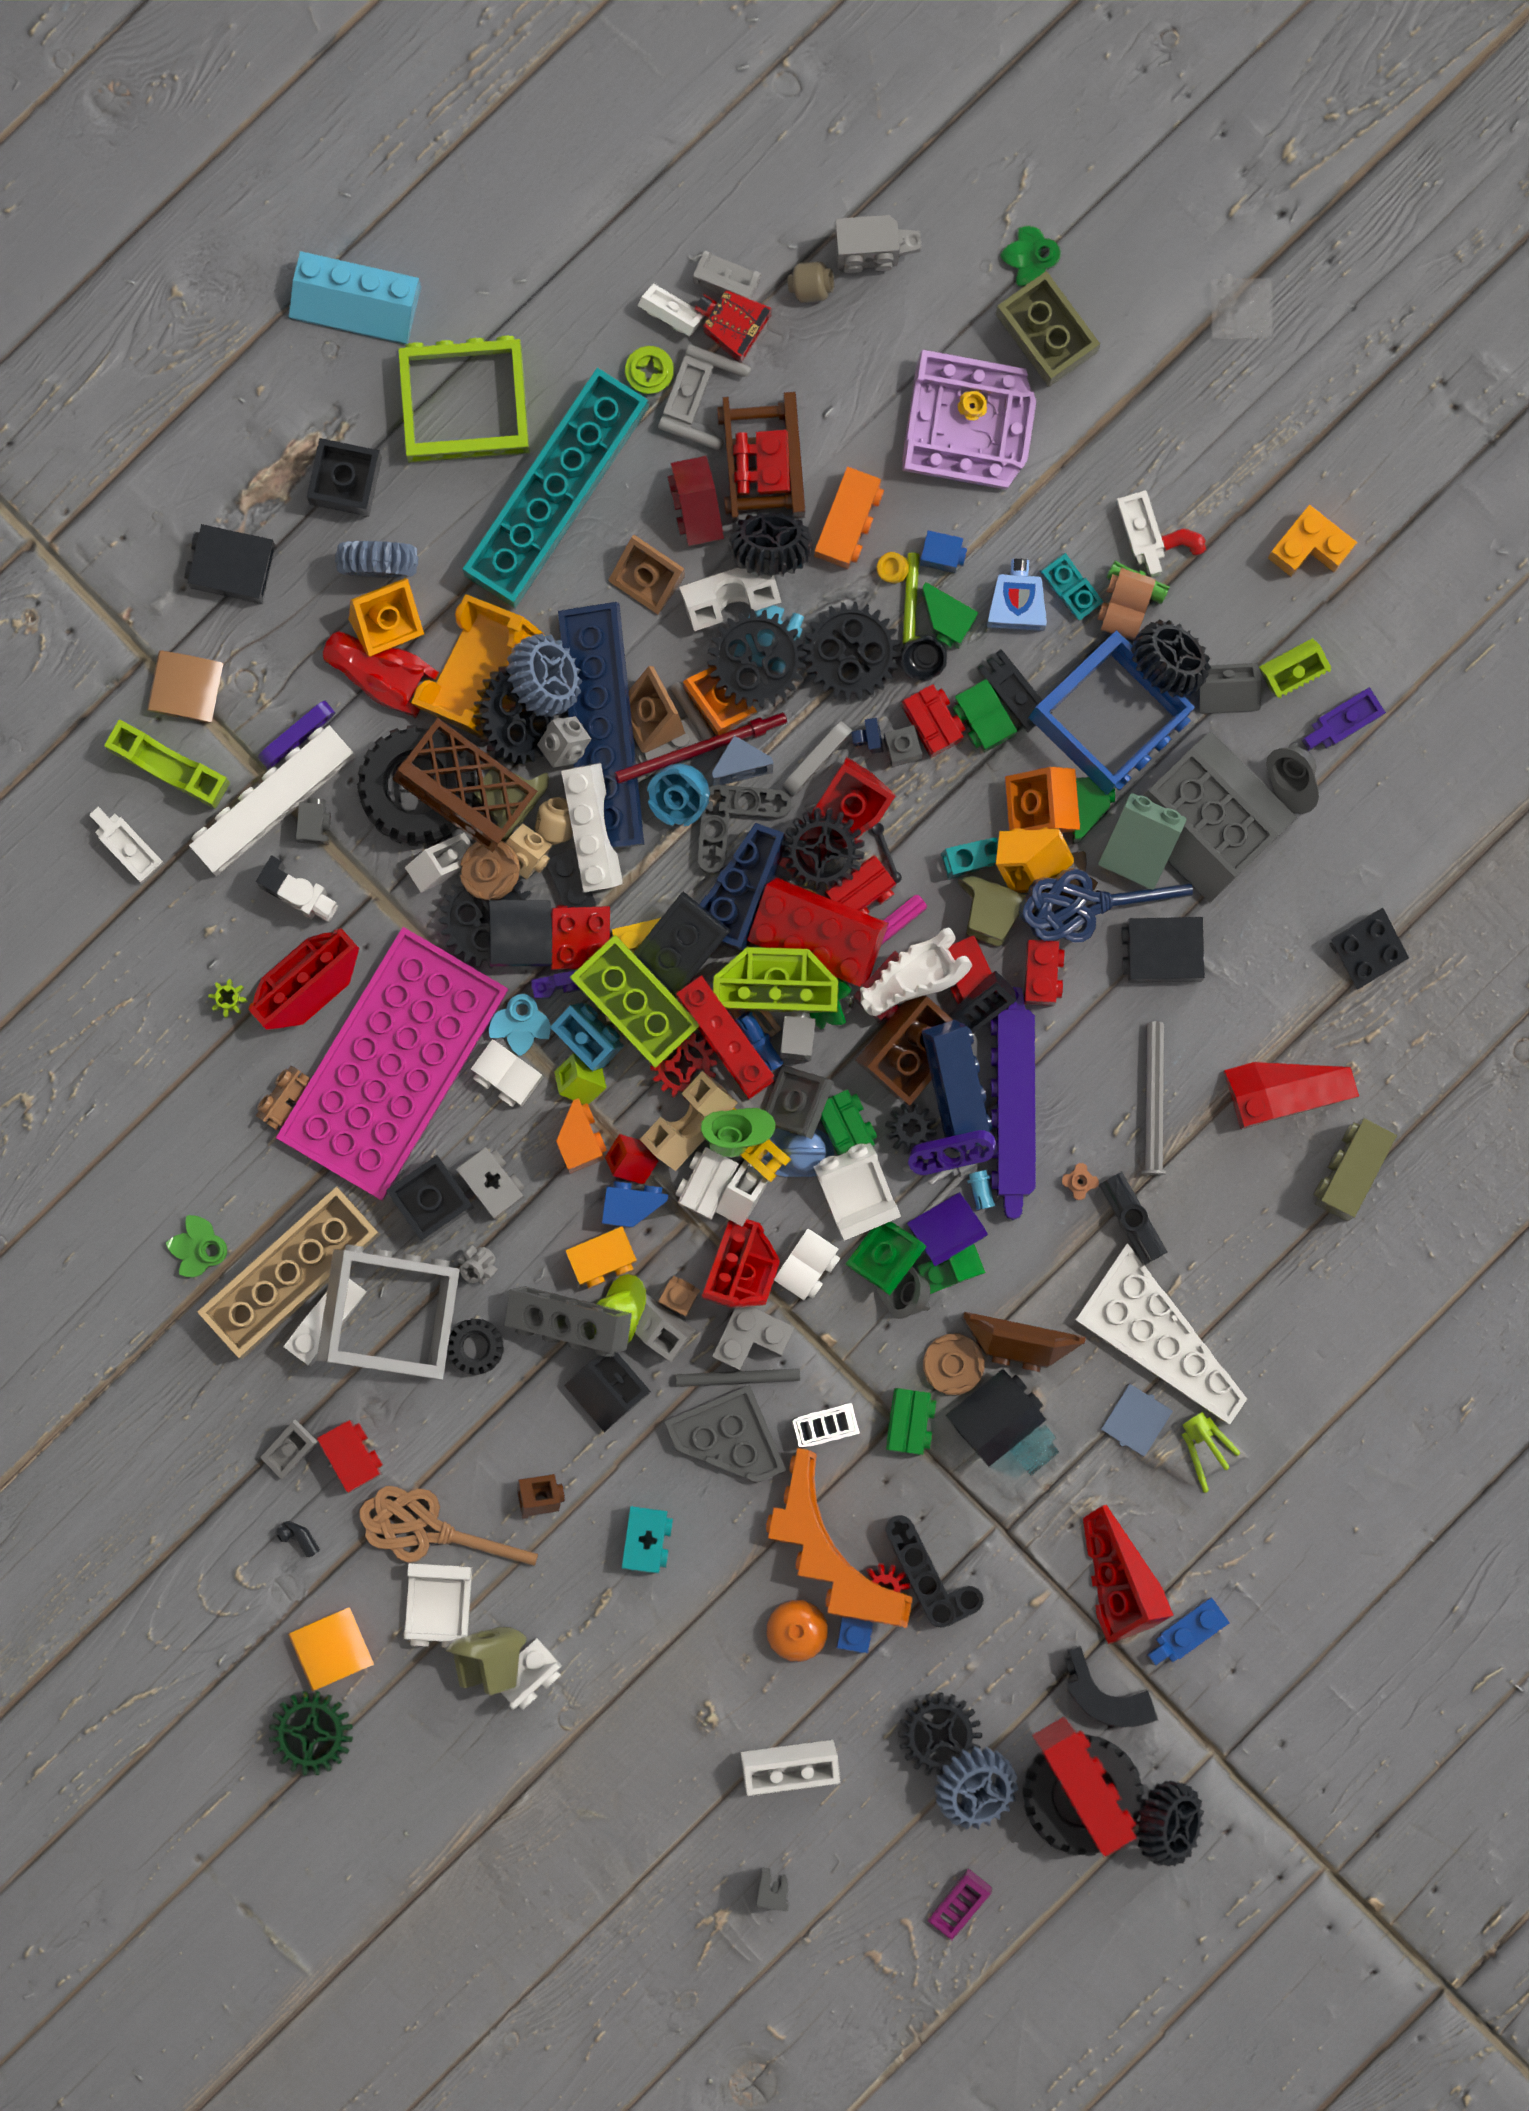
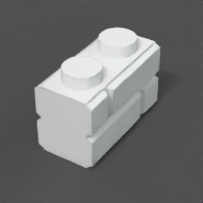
M706 1147L703 1153L697 1151L689 1168L694 1170L689 1181L683 1178L675 1194L680 1197L678 1204L712 1220L739 1164Z

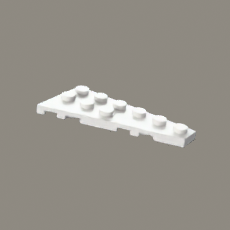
M1127 1243L1075 1321L1230 1425L1247 1398L1225 1369L1218 1363L1212 1352L1198 1337L1185 1317L1158 1285Z

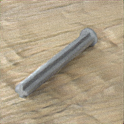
M1151 1021L1147 1024L1145 1170L1141 1172L1143 1175H1166V1171L1163 1170L1164 1023L1159 1021Z

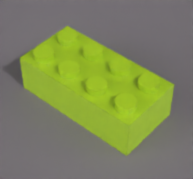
M616 935L570 976V979L654 1068L699 1027L693 1016Z

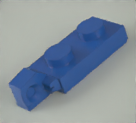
M1210 1597L1160 1633L1161 1636L1156 1639L1160 1646L1147 1654V1656L1154 1665L1159 1664L1167 1657L1174 1662L1184 1657L1230 1622L1213 1598Z

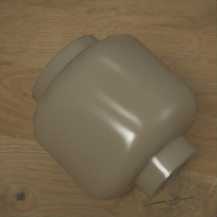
M823 262L797 264L793 270V275L788 276L789 292L795 293L799 302L826 300L829 293L834 291L832 269L827 268Z

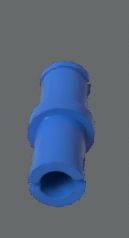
M752 1011L742 1014L735 1020L771 1071L784 1063L769 1041L771 1039L768 1032L764 1033L753 1016Z

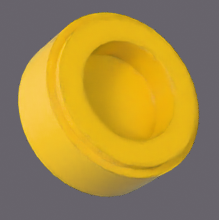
M888 552L880 557L877 563V573L882 580L891 584H897L906 578L909 572V564L904 556L896 552Z

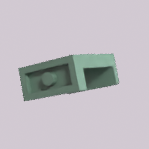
M1131 793L1098 865L1154 890L1187 819L1174 809L1164 808L1153 803L1145 796H1137Z

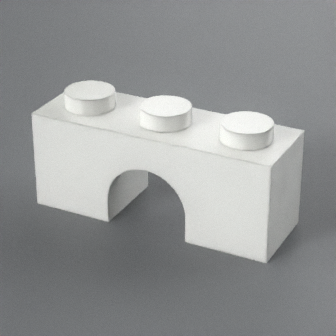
M735 568L679 587L694 631L723 622L721 611L725 606L733 602H745L754 611L781 603L774 575L772 578L765 574L759 577L756 572L747 573L746 568Z

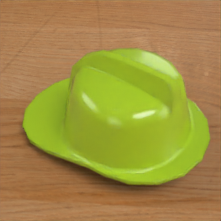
M631 1274L621 1275L614 1280L606 1297L596 1303L597 1305L632 1313L628 1343L632 1340L644 1311L646 1289L643 1282L637 1276ZM593 1324L594 1334L596 1335V1327Z

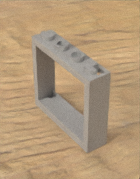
M346 1244L345 1250L334 1249L316 1361L443 1379L460 1269L449 1267L450 1261L431 1259V1264L422 1263L421 1256L403 1254L402 1259L392 1258L393 1252L374 1249L373 1254L363 1253L364 1247ZM352 1261L441 1276L428 1365L338 1351Z

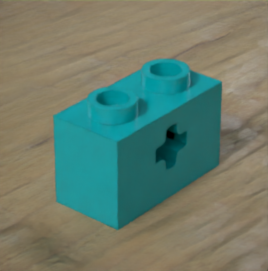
M630 1506L622 1568L659 1573L660 1567L666 1568L669 1549H663L664 1536L671 1537L673 1518H667L668 1511ZM646 1530L652 1531V1537L657 1538V1543L651 1544L650 1550L644 1549V1543L639 1542V1537L645 1536Z

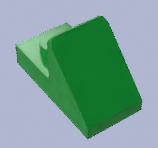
M975 1244L937 1266H934L932 1261L917 1266L919 1274L929 1282L930 1294L986 1273Z

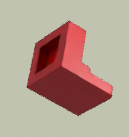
M622 1134L618 1135L605 1156L613 1176L644 1184L658 1163L657 1157L641 1140Z

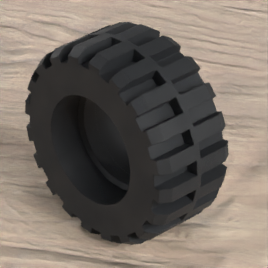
M408 725L407 729L399 731L396 728L389 731L390 735L385 738L381 736L375 741L376 745L374 748L367 750L364 755L365 761L363 765H360L358 771L359 783H357V789L361 800L360 803L370 822L373 823L380 833L387 835L392 841L408 843L409 846H418V844L426 843L427 846L436 844V841L441 838L446 840L451 837L452 832L458 828L433 809L421 814L404 812L393 803L389 795L388 783L391 773L399 764L407 759L430 729L429 726L417 728L416 725ZM437 731L433 734L434 748L450 747L448 736ZM428 742L423 749H429ZM458 751L459 767L471 765L466 753ZM451 752L435 754L437 766L440 769L454 767ZM422 755L416 757L428 759L431 761L430 755ZM474 771L460 772L463 787L476 786ZM455 773L444 774L446 789L457 788ZM474 792L464 793L466 804L473 808V800L476 798Z
M1084 1734L1091 1747L1086 1749L1091 1759L1097 1756L1106 1771L1105 1776L1114 1785L1121 1797L1116 1802L1120 1810L1124 1811L1127 1809L1136 1824L1139 1816L1138 1811L1143 1808L1142 1794H1144L1143 1784H1141L1137 1767L1133 1764L1131 1758L1117 1745L1101 1737ZM1043 1752L1038 1753L1034 1757L1030 1768L1027 1769L1022 1791L1024 1809L1030 1824L1043 1840L1057 1850L1076 1856H1094L1096 1853H1100L1084 1824L1072 1823L1058 1812L1054 1803V1787L1058 1779L1047 1763L1045 1754Z

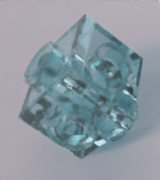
M1045 1424L1042 1427L1036 1428L1009 1450L1030 1476L1059 1453L1052 1443L1056 1437Z

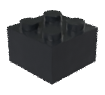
M319 438L307 493L309 504L369 517L382 461L380 450Z
M438 1155L386 1190L423 1243L474 1208Z

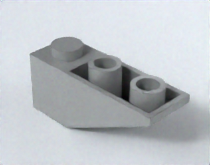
M646 1294L645 1308L635 1334L646 1345L672 1362L680 1355L696 1330Z

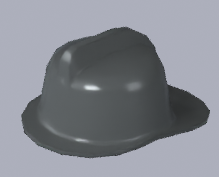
M1297 743L1292 744L1288 748L1273 750L1267 757L1266 766L1276 797L1293 813L1305 814L1312 811L1319 800V789L1315 778L1317 767L1312 754L1300 748Z
M913 1266L890 1296L875 1286L878 1295L895 1318H907L909 1315L928 1311L931 1308L928 1302L930 1298L929 1282L917 1273Z

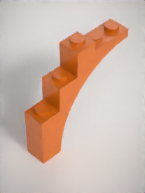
M797 1448L796 1455H793L790 1461L791 1484L786 1487L784 1493V1504H787L786 1509L774 1508L773 1514L768 1516L766 1523V1532L769 1533L768 1538L777 1542L803 1546V1550L799 1551L796 1558V1569L799 1570L798 1576L833 1583V1587L829 1588L826 1595V1607H829L828 1613L907 1628L913 1597L885 1589L868 1580L852 1567L835 1547L823 1524L817 1504L815 1487L817 1454L810 1450Z

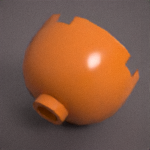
M790 1600L780 1604L771 1613L767 1622V1639L771 1648L779 1657L791 1662H803L815 1657L823 1649L828 1638V1624L824 1614L814 1604L805 1600Z

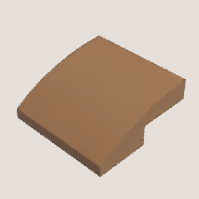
M160 650L158 652L147 710L172 717L180 716L211 723L223 663Z

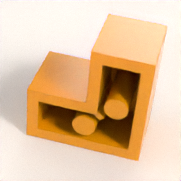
M1309 504L1271 551L1268 559L1290 577L1294 575L1310 554L1332 572H1335L1354 549L1357 541Z

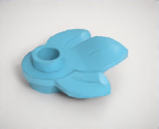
M518 994L510 999L506 1009L494 1014L489 1026V1036L493 1039L507 1037L511 1049L518 1056H522L531 1048L535 1037L538 1039H549L551 1025L547 1016L538 1011L537 1004L532 997L526 994ZM521 1004L528 1007V1012L525 1015H519L516 1011L517 1007Z

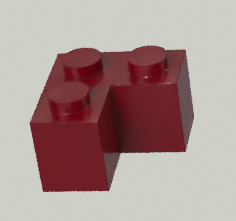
M707 456L672 462L673 475H669L667 478L675 510H681L682 516L676 517L679 535H686L688 546L724 539L716 490Z

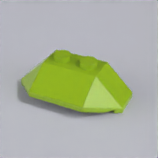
M746 947L714 976L713 992L726 1009L769 1012H837L838 980L809 949Z

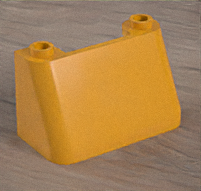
M465 594L455 611L456 623L463 630L437 682L426 680L418 685L411 703L417 708L481 738L484 734L483 730H475V727L480 724V719L473 718V715L480 712V708L474 705V702L481 701L482 699L478 695L477 690L486 689L482 680L491 679V671H498V667L510 664L507 657L512 653L511 649L520 643L522 639L536 634L544 635V633L523 616Z

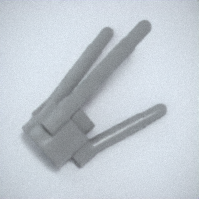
M952 1148L944 1151L945 1155L950 1158L960 1156V1152L958 1153ZM923 1159L924 1163H928L929 1159ZM976 1164L941 1171L929 1179L928 1184L933 1185L949 1174L953 1177L958 1175L923 1213L940 1204L962 1180L969 1176V1170L974 1168ZM909 1165L903 1168L904 1172L912 1171Z

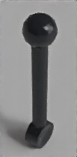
M877 823L872 827V832L879 839L891 872L890 876L896 883H899L902 880V875L896 871L883 835L884 826L881 823Z

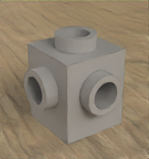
M576 716L556 718L547 725V730L537 745L552 767H559L577 763L578 759L583 756L584 750L591 738Z

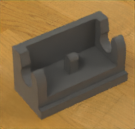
M762 1867L756 1906L788 1912L789 1904L788 1900H786L788 1881L786 1875H782L779 1888L777 1881H774L771 1887L770 1869Z

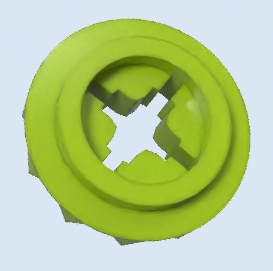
M644 346L636 349L629 356L625 366V374L634 390L645 395L658 394L669 386L674 375V366L670 356L663 349L655 346ZM650 359H653L654 369L661 373L652 374L649 382H646L645 372L640 369L647 368Z

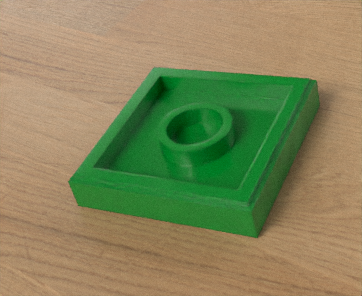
M890 1221L871 1229L845 1265L890 1296L927 1246Z

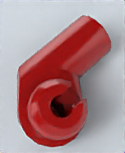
M1186 528L1161 536L1165 551L1180 545L1189 547L1193 555H1201L1206 550V545L1204 544L1206 540L1203 535Z

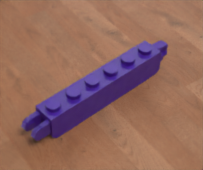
M1013 987L1016 1002L991 1020V1036H996V1048H991V1066H997V1079H991V1097H997V1109H991L992 1128H997L996 1146L991 1158L997 1159V1171H991V1189H997V1197H1003L1004 1216L1012 1221L1020 1218V1215L1023 1214V1197H1028L1036 1189L1035 1015L1030 1010H1025L1021 987Z

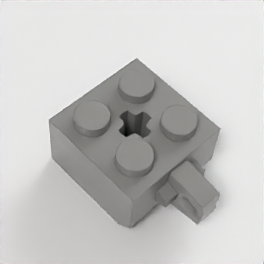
M890 215L836 219L835 247L837 270H844L845 273H859L862 271V268L873 267L875 271L891 270L892 266H898L900 256L921 252L920 231L898 229L897 221Z

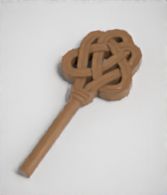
M386 1486L380 1489L375 1497L366 1501L360 1508V1520L366 1528V1538L369 1543L380 1549H391L398 1559L407 1563L419 1561L427 1555L430 1543L450 1544L452 1542L532 1566L536 1565L538 1558L536 1553L456 1531L447 1522L439 1520L441 1506L437 1496L430 1490L416 1489L406 1492L399 1487ZM394 1496L397 1499L393 1501L391 1499H388L387 1497ZM425 1499L429 1503L430 1510L426 1509L417 1500ZM407 1505L421 1518L416 1519L403 1507ZM376 1508L377 1515L372 1519L370 1512ZM395 1514L405 1523L391 1524L390 1517ZM430 1525L441 1533H427L424 1527ZM411 1531L415 1533V1535L401 1538H397L396 1534L398 1533H407ZM376 1533L384 1534L386 1539L378 1537ZM419 1545L418 1549L414 1552L405 1551L403 1548Z

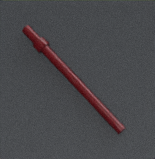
M782 712L765 719L759 717L748 721V725L616 771L614 772L616 781L619 784L729 745L734 735L741 740L751 736L755 739L766 735V731L787 724L786 715Z

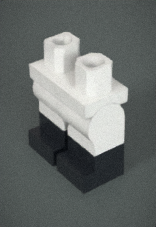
M271 855L256 880L259 888L295 909L302 911L303 915L311 920L317 915L330 922L338 909V905H336L335 901L326 897L327 892L325 888L317 883L313 887L306 879H295L284 872L286 867L283 862Z

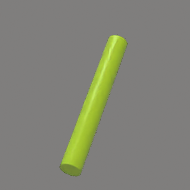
M907 553L909 572L906 576L902 639V644L904 645L909 639L915 637L919 553Z

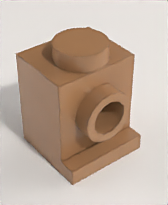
M673 1276L658 1302L687 1317L701 1290L687 1281Z

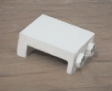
M871 1143L855 1145L848 1152L837 1157H826L820 1161V1164L813 1166L837 1228L844 1241L901 1217L878 1162V1156Z
M409 1563L404 1639H411L410 1645L429 1646V1640L442 1641L441 1647L447 1648L454 1640L468 1636L472 1567Z

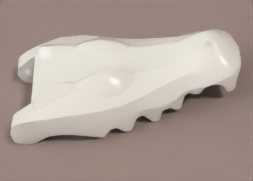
M950 928L943 929L934 938L910 945L907 952H900L897 962L889 961L888 968L881 971L880 980H876L869 988H860L861 1004L865 1011L871 1016H879L899 1003L943 991L961 980L971 969L972 963L967 956H961L955 961L948 950L956 940L953 931Z

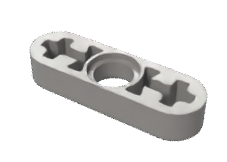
M840 721L788 777L782 787L792 796L797 795L844 744L853 730L843 721Z

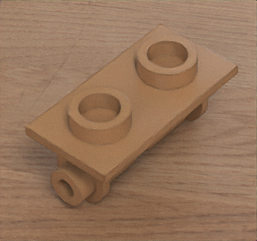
M293 1066L279 1074L275 1082L277 1086L270 1095L267 1094L263 1097L257 1107L259 1111L256 1117L264 1122L269 1117L267 1124L275 1130L279 1126L284 1125L293 1110L286 1101L290 1098L297 1103L311 1080L305 1074H300L301 1071Z

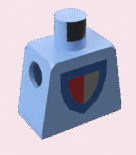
M1011 559L1010 575H998L987 628L1045 631L1047 620L1042 578L1029 576V560Z

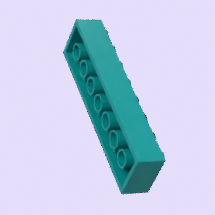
M597 367L462 569L464 576L516 609L648 411V399Z

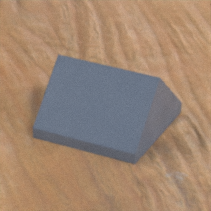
M734 735L712 772L713 785H726L773 773L772 757Z

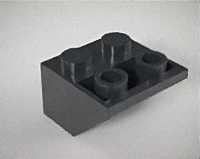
M615 1352L614 1356L611 1357L597 1355L564 1385L604 1433L651 1393L649 1388L618 1352Z

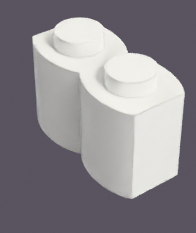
M493 1039L471 1068L476 1074L473 1078L476 1082L486 1089H489L491 1085L501 1092L498 1097L511 1107L515 1103L522 1107L544 1078L542 1074Z
M807 1229L776 1275L774 1281L804 1301L807 1296L813 1299L823 1285L819 1281L823 1272L826 1270L831 1273L839 1261L840 1257L835 1255L839 1249L810 1229Z

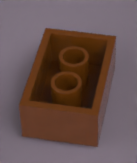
M926 995L907 1000L855 1061L896 1099L910 1106L932 1080L922 1030L952 1021V1019Z

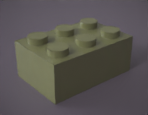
M1047 271L997 306L995 315L1048 387L1099 351L1100 342Z
M1365 1118L1357 1123L1353 1122L1352 1125L1350 1124L1341 1140L1346 1143L1343 1150L1339 1149L1338 1152L1334 1153L1327 1167L1332 1170L1329 1177L1325 1176L1324 1179H1321L1313 1195L1318 1197L1315 1205L1345 1221L1355 1218L1397 1135Z

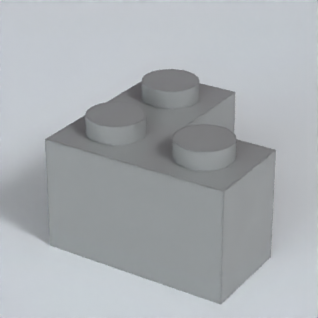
M753 1307L735 1308L712 1358L741 1371L753 1343L782 1356L795 1327Z

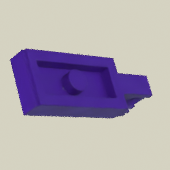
M1369 687L1318 718L1317 722L1311 725L1315 732L1306 736L1302 742L1308 751L1323 743L1325 748L1331 745L1334 746L1380 718L1386 712Z
M577 970L531 980L535 999L551 998L558 989H563L564 993L580 991L579 987L570 979V976Z

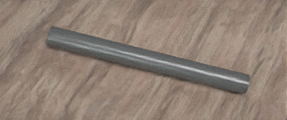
M800 1368L676 1374L677 1387L800 1381Z

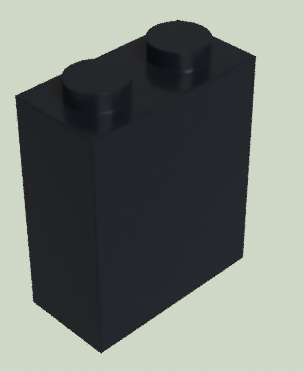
M201 524L200 531H195L193 535L191 549L195 550L193 561L187 562L184 578L188 579V585L191 589L262 604L276 545L273 539Z
M1203 917L1129 918L1127 926H1122L1121 940L1122 945H1127L1128 956L1122 957L1123 975H1128V983L1203 981L1205 978Z
M1004 1369L1000 1370L946 1414V1417L957 1432L988 1467L1046 1421V1418L1040 1411L1043 1407L1040 1400L1033 1392L1027 1395L1024 1391L1028 1388L1016 1374L1011 1378Z

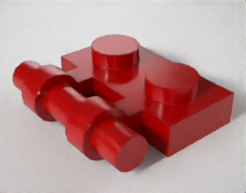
M788 431L756 432V444H748L747 433H736V445H733V456H736L737 472H734L737 494H750L749 483H758V493L760 495L790 492ZM748 456H757V471H749Z

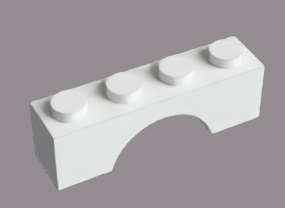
M601 763L562 770L583 891L607 889L623 884L618 854L610 844L604 822L603 806L606 789Z

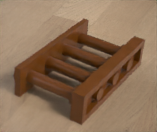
M784 392L783 402H778V405L730 409L729 397H723V406L717 407L718 425L725 426L730 496H724L726 515L732 514V523H738V511L786 507V510H792L794 518H805L796 392ZM778 417L779 420H785V427L788 431L791 491L785 493V495L737 499L736 482H734V472H737V469L734 468L733 445H736V439H732L731 421ZM749 437L748 444H756V437ZM750 467L749 471H757V467Z

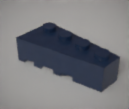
M755 823L734 853L728 866L716 879L717 882L701 901L700 905L731 930L720 945L740 952L748 947L750 942L747 940L765 887L774 879L782 858V852L785 850V846L782 845V841L787 838L785 833Z

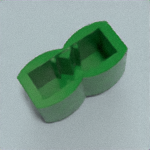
M987 679L955 696L954 702L956 705L952 709L962 722L966 721L971 731L967 734L975 749L981 747L985 753L1016 736L1017 730Z

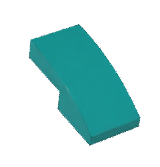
M1066 553L1061 554L1040 570V573L1078 620L1084 618L1103 603V600L1087 578H1083Z

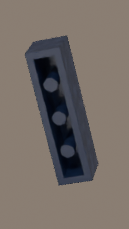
M952 1020L922 1030L945 1138L977 1130H984L990 1133L992 1122L985 1111L984 1102L986 1101V1094L984 1088L979 1083L977 1073H980V1066L977 1058L973 1055L971 1045L974 1043V1038L970 1028L957 1020Z

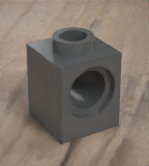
M914 725L884 733L883 740L891 768L921 760L922 752Z

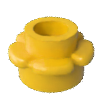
M971 391L961 395L957 408L959 413L965 415L967 420L976 421L979 417L985 415L987 403L981 393ZM970 404H973V405H974V409L970 408L969 405H970Z

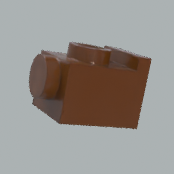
M555 1474L518 1480L517 1495L522 1519H527L533 1515L558 1512L561 1502H565L563 1485L557 1484ZM542 1495L546 1499L536 1501L535 1498Z

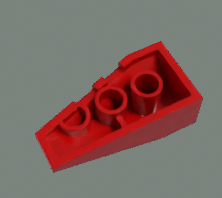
M1252 1062L1224 1070L1240 1129L1359 1097L1351 1067Z

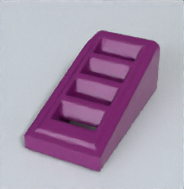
M967 1869L929 1917L928 1922L950 1940H953L991 1895L992 1887L972 1870ZM968 1884L970 1887H972L975 1891L979 1893V1895H975L971 1890H969L966 1887V1885ZM961 1893L964 1897L971 1901L972 1904L968 1906L964 1901L957 1897V1895ZM951 1903L964 1913L962 1917L949 1907ZM943 1912L956 1922L954 1927L941 1917Z

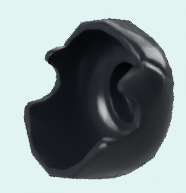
M918 635L909 639L902 648L900 664L907 677L924 682L939 676L946 667L947 651L939 639L930 635Z

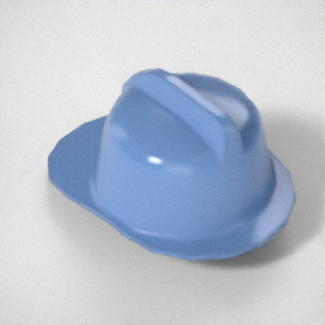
M775 1129L770 1138L776 1146L792 1159L786 1166L782 1165L775 1173L778 1176H817L813 1166L820 1164V1161L826 1157L834 1156V1148L828 1135L818 1129L815 1130L812 1139L781 1129ZM768 1152L762 1159L769 1162L773 1155Z

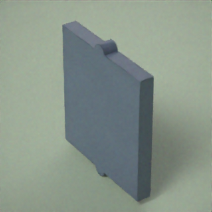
M1129 1384L1101 1430L1120 1441V1446L1126 1445L1145 1457L1173 1410L1155 1400L1153 1394L1147 1395Z

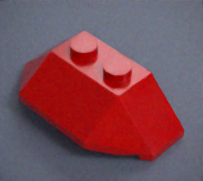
M342 928L336 929L334 932L308 937L261 978L253 1003L250 1004L248 1010L266 1030L305 1024L350 984L360 948Z
M747 1219L744 1225L740 1226L731 1220L728 1221L703 1291L702 1299L729 1308L766 1305L780 1259L771 1242L765 1236L761 1223Z

